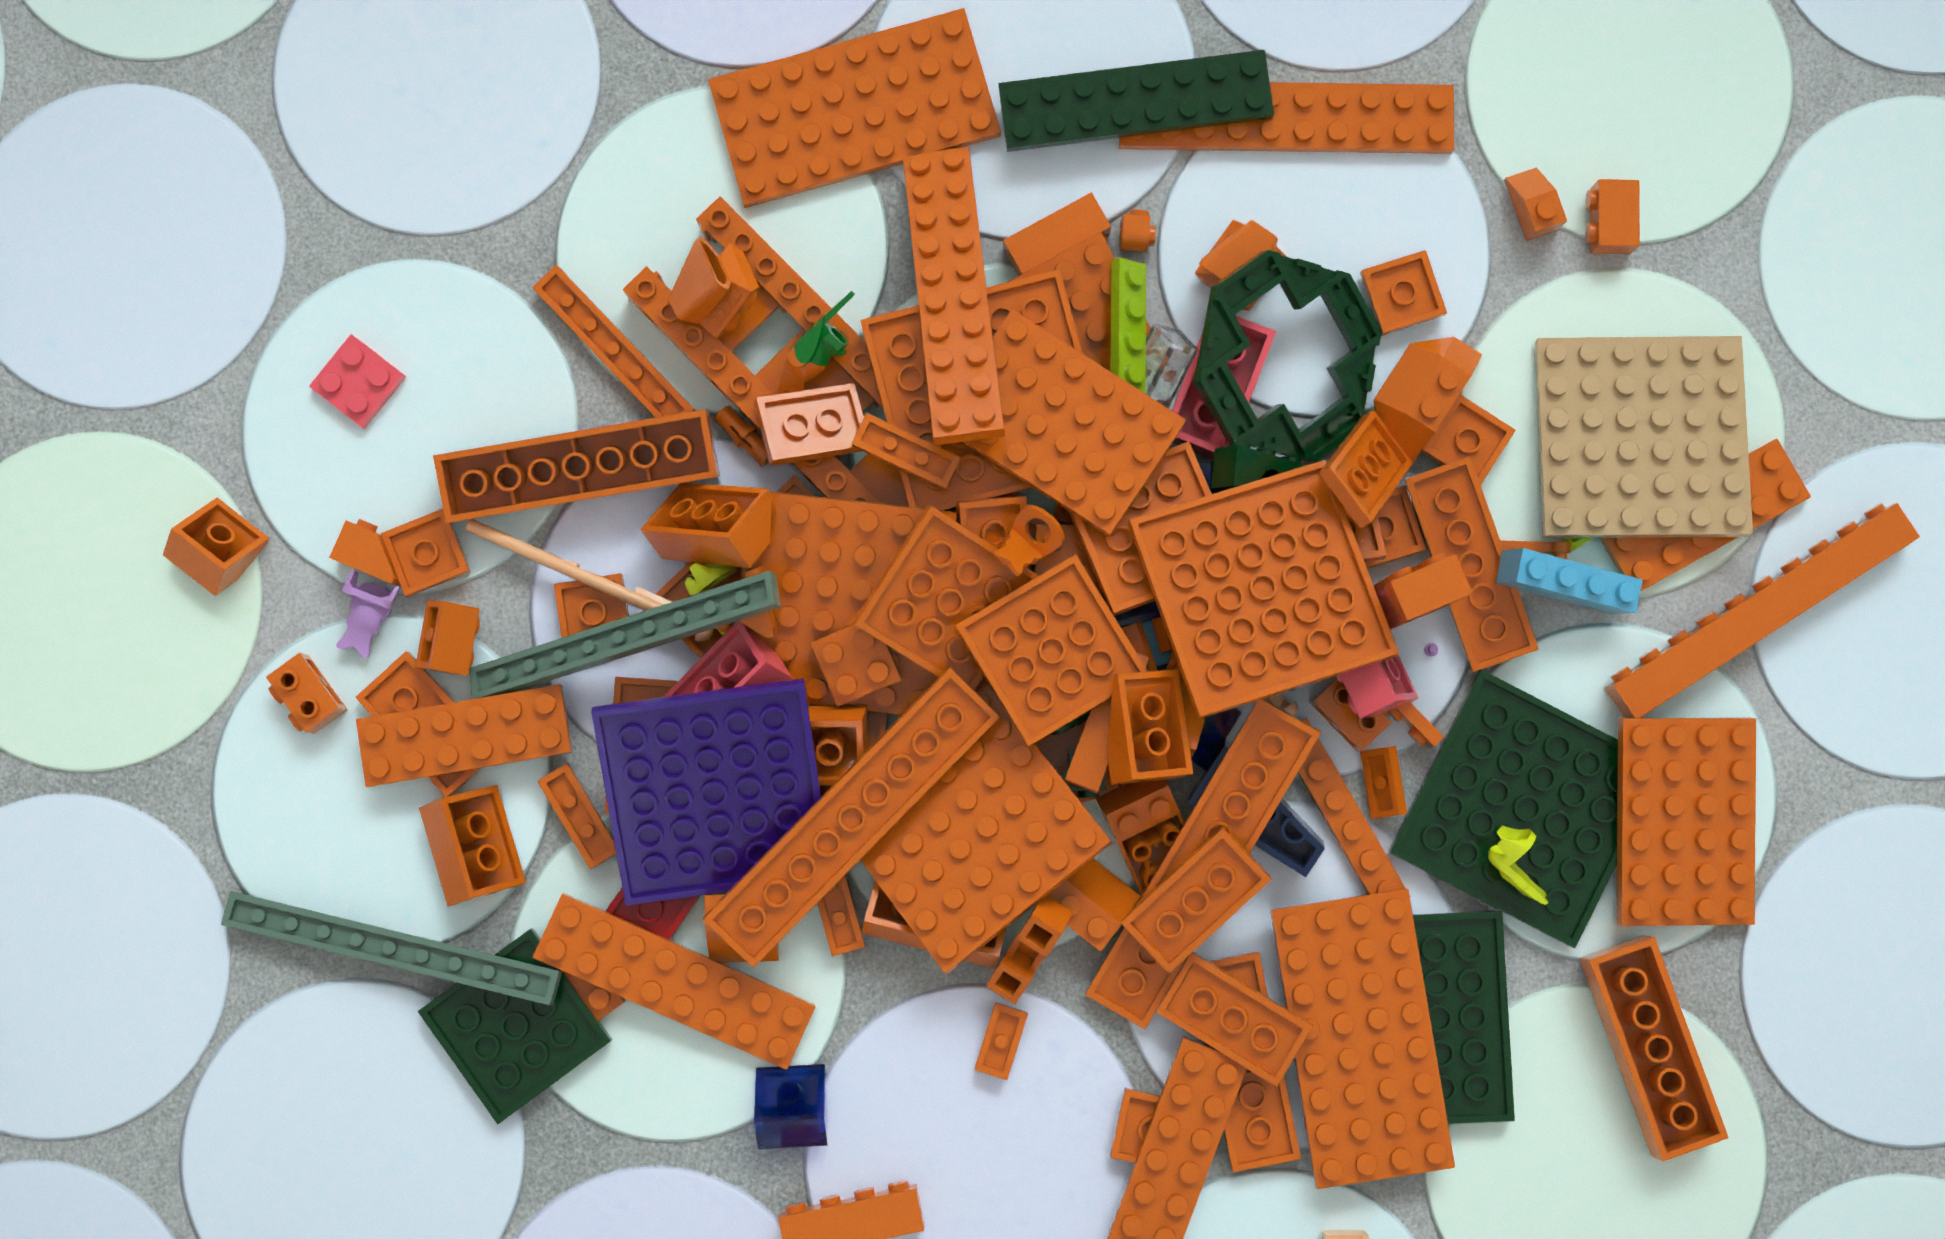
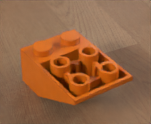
M1165 780L1127 783L1095 798L1141 896L1184 825V820Z

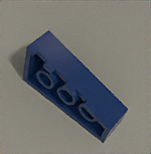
M1226 739L1191 791L1188 803L1192 806L1196 805L1231 744ZM1283 798L1255 846L1304 877H1307L1325 849L1324 841Z

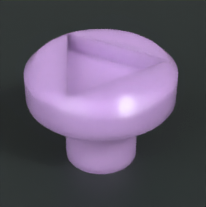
M1434 643L1427 644L1424 648L1425 654L1430 657L1435 656L1438 653L1437 645Z

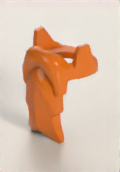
M1027 505L1016 517L1013 528L1005 538L1006 541L1001 548L993 552V555L1014 575L1020 576L1023 569H1026L1030 564H1036L1044 556L1051 554L1066 540L1064 531L1056 519L1047 511L1035 505ZM1038 518L1047 523L1051 531L1048 541L1038 542L1032 539L1027 531L1029 520Z

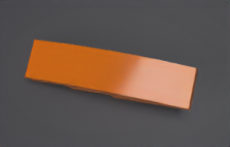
M1137 653L1147 669L1150 657ZM1112 698L1091 709L1065 778V782L1098 794L1109 767L1107 741Z

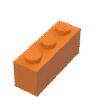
M1091 192L1004 239L1003 250L1019 276L1099 232H1102L1107 242L1111 225Z

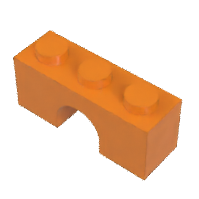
M1048 895L1039 901L997 964L986 987L1016 1004L1031 982L1042 960L1048 956L1062 935L1073 911Z

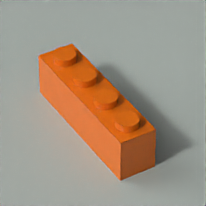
M908 1180L888 1184V1190L875 1192L874 1187L854 1191V1197L841 1200L840 1195H831L819 1199L820 1204L806 1207V1202L785 1206L786 1211L781 1212L778 1217L782 1239H887L924 1231L925 1222L917 1184L909 1185Z

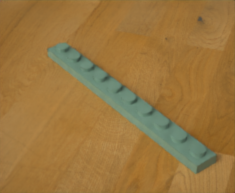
M766 571L470 667L469 676L472 699L516 692L780 608L781 602L776 574Z
M230 891L221 925L550 1006L554 1005L562 971Z

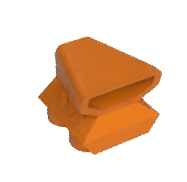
M1232 220L1210 252L1198 263L1200 266L1195 271V275L1203 284L1211 288V286L1261 251L1271 250L1281 253L1282 256H1287L1276 246L1278 238L1257 222L1250 220L1248 223L1243 224ZM1257 300L1242 310L1250 311Z
M697 237L669 295V302L678 319L700 324L715 338H718L725 332H732L736 329L741 310L749 309L754 305L759 285L743 251L728 243L725 249L718 255L705 239Z

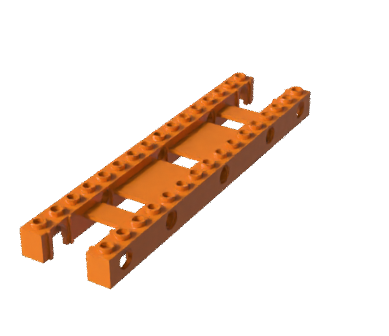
M719 196L696 218L698 226L707 242L711 240L715 243L717 241L724 249L728 243H731L743 251L759 285L754 305L749 309L741 310L739 323L734 331L725 332L720 337L715 338L700 324L678 319L669 302L671 290L665 285L660 274L657 271L653 273L647 266L622 290L627 298L761 433L754 406L756 397L777 394L787 359V352L790 347L831 307ZM779 308L783 313L787 312L800 325L801 331L754 375L732 352ZM836 313L828 322L834 325L847 338L846 354L842 356L833 355L826 368L820 374L806 381V390L855 383L862 412L872 403L877 408L879 406L883 408L866 342ZM870 454L862 458L850 471L835 456L791 462L826 498L909 507L899 468ZM1015 493L1007 496H1017V494ZM1034 518L1028 521L1029 534L1032 539H1035V525L1046 524L1043 520Z

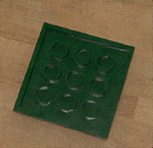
M533 928L495 954L496 956L561 971L532 958L541 940ZM563 971L553 1006L455 983L417 1011L497 1125L613 1040L600 1021L595 1018Z

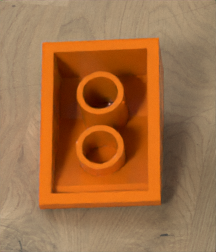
M1179 669L1119 673L1114 675L1107 741L1111 785L1169 780L1193 774Z

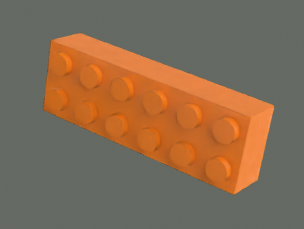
M1642 935L1580 957L1582 969L1651 1156L1661 1161H1666L1728 1139L1727 1131L1655 937Z

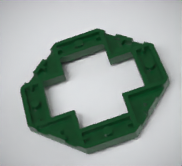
M1271 250L1261 251L1211 286L1194 384L1227 441L1247 442L1253 448L1270 449L1275 451L1276 454L1315 462L1341 444L1362 416L1368 413L1364 409L1367 393L1372 390L1376 365L1373 364L1376 346L1380 345L1382 331L1350 273L1326 269L1319 264L1298 258L1285 257L1281 253ZM1278 284H1280L1294 310L1302 309L1318 296H1321L1350 349L1347 354L1326 368L1342 398L1300 429L1296 426L1285 404L1275 405L1257 419L1226 364L1251 345L1235 314Z

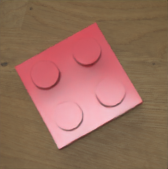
M350 334L309 387L365 429L405 380L406 376L354 335Z

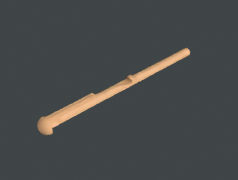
M470 519L467 523L466 531L644 611L671 603V601L638 586L635 592L597 574L579 568L580 565L578 563L563 560L474 519ZM714 629L696 634L695 641L703 642L708 640L712 636Z

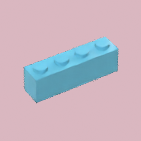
M1525 548L1502 550L1496 584L1612 614L1637 613L1643 579Z

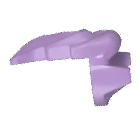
M352 570L341 591L352 596L349 607L352 611L346 621L348 628L343 637L337 642L336 647L342 650L355 647L361 657L368 658L370 656L372 640L374 636L379 634L382 622L386 621L392 612V607L400 587L396 586L390 592L387 588L374 583L365 582L357 586L359 572Z

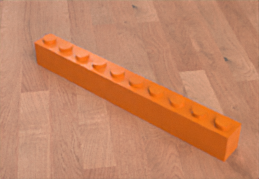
M1883 503L1874 506L1864 513L1867 519L1858 525L1855 521H1852L1837 530L1836 533L1839 537L1830 543L1824 539L1809 548L1810 556L1802 561L1798 557L1790 560L1780 567L1783 572L1774 579L1770 575L1764 577L1752 585L1754 592L1746 597L1740 593L1725 602L1726 610L1718 615L1710 612L1697 620L1695 623L1698 628L1688 634L1686 630H1682L1669 638L1667 641L1670 646L1660 652L1657 648H1654L1641 656L1639 660L1642 664L1632 670L1627 666L1611 676L1613 682L1604 688L1623 717L1641 718L1920 538V535L1899 504L1895 503L1885 507Z

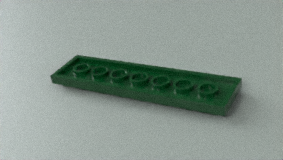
M1265 49L998 83L1007 152L1273 119L1274 116Z

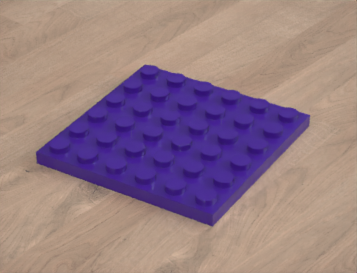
M804 678L592 707L591 714L625 906L728 892L821 798Z

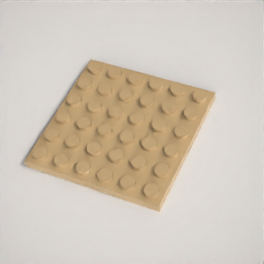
M1742 336L1536 339L1535 359L1543 538L1750 537L1753 534Z

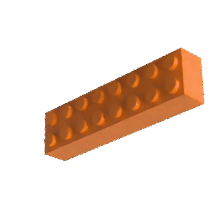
M709 409L433 455L446 523L720 476Z

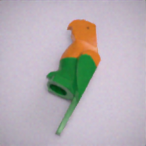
M850 291L792 344L787 352V359L777 394L806 390V381L820 374L826 368L833 355L842 356L846 354L847 338L828 321L855 295L853 291Z

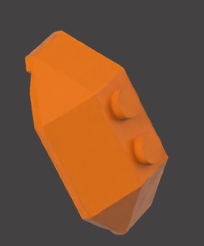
M1454 336L1410 343L1373 399L1375 412L1412 462L1415 461L1442 423L1472 376L1482 356L1481 353Z

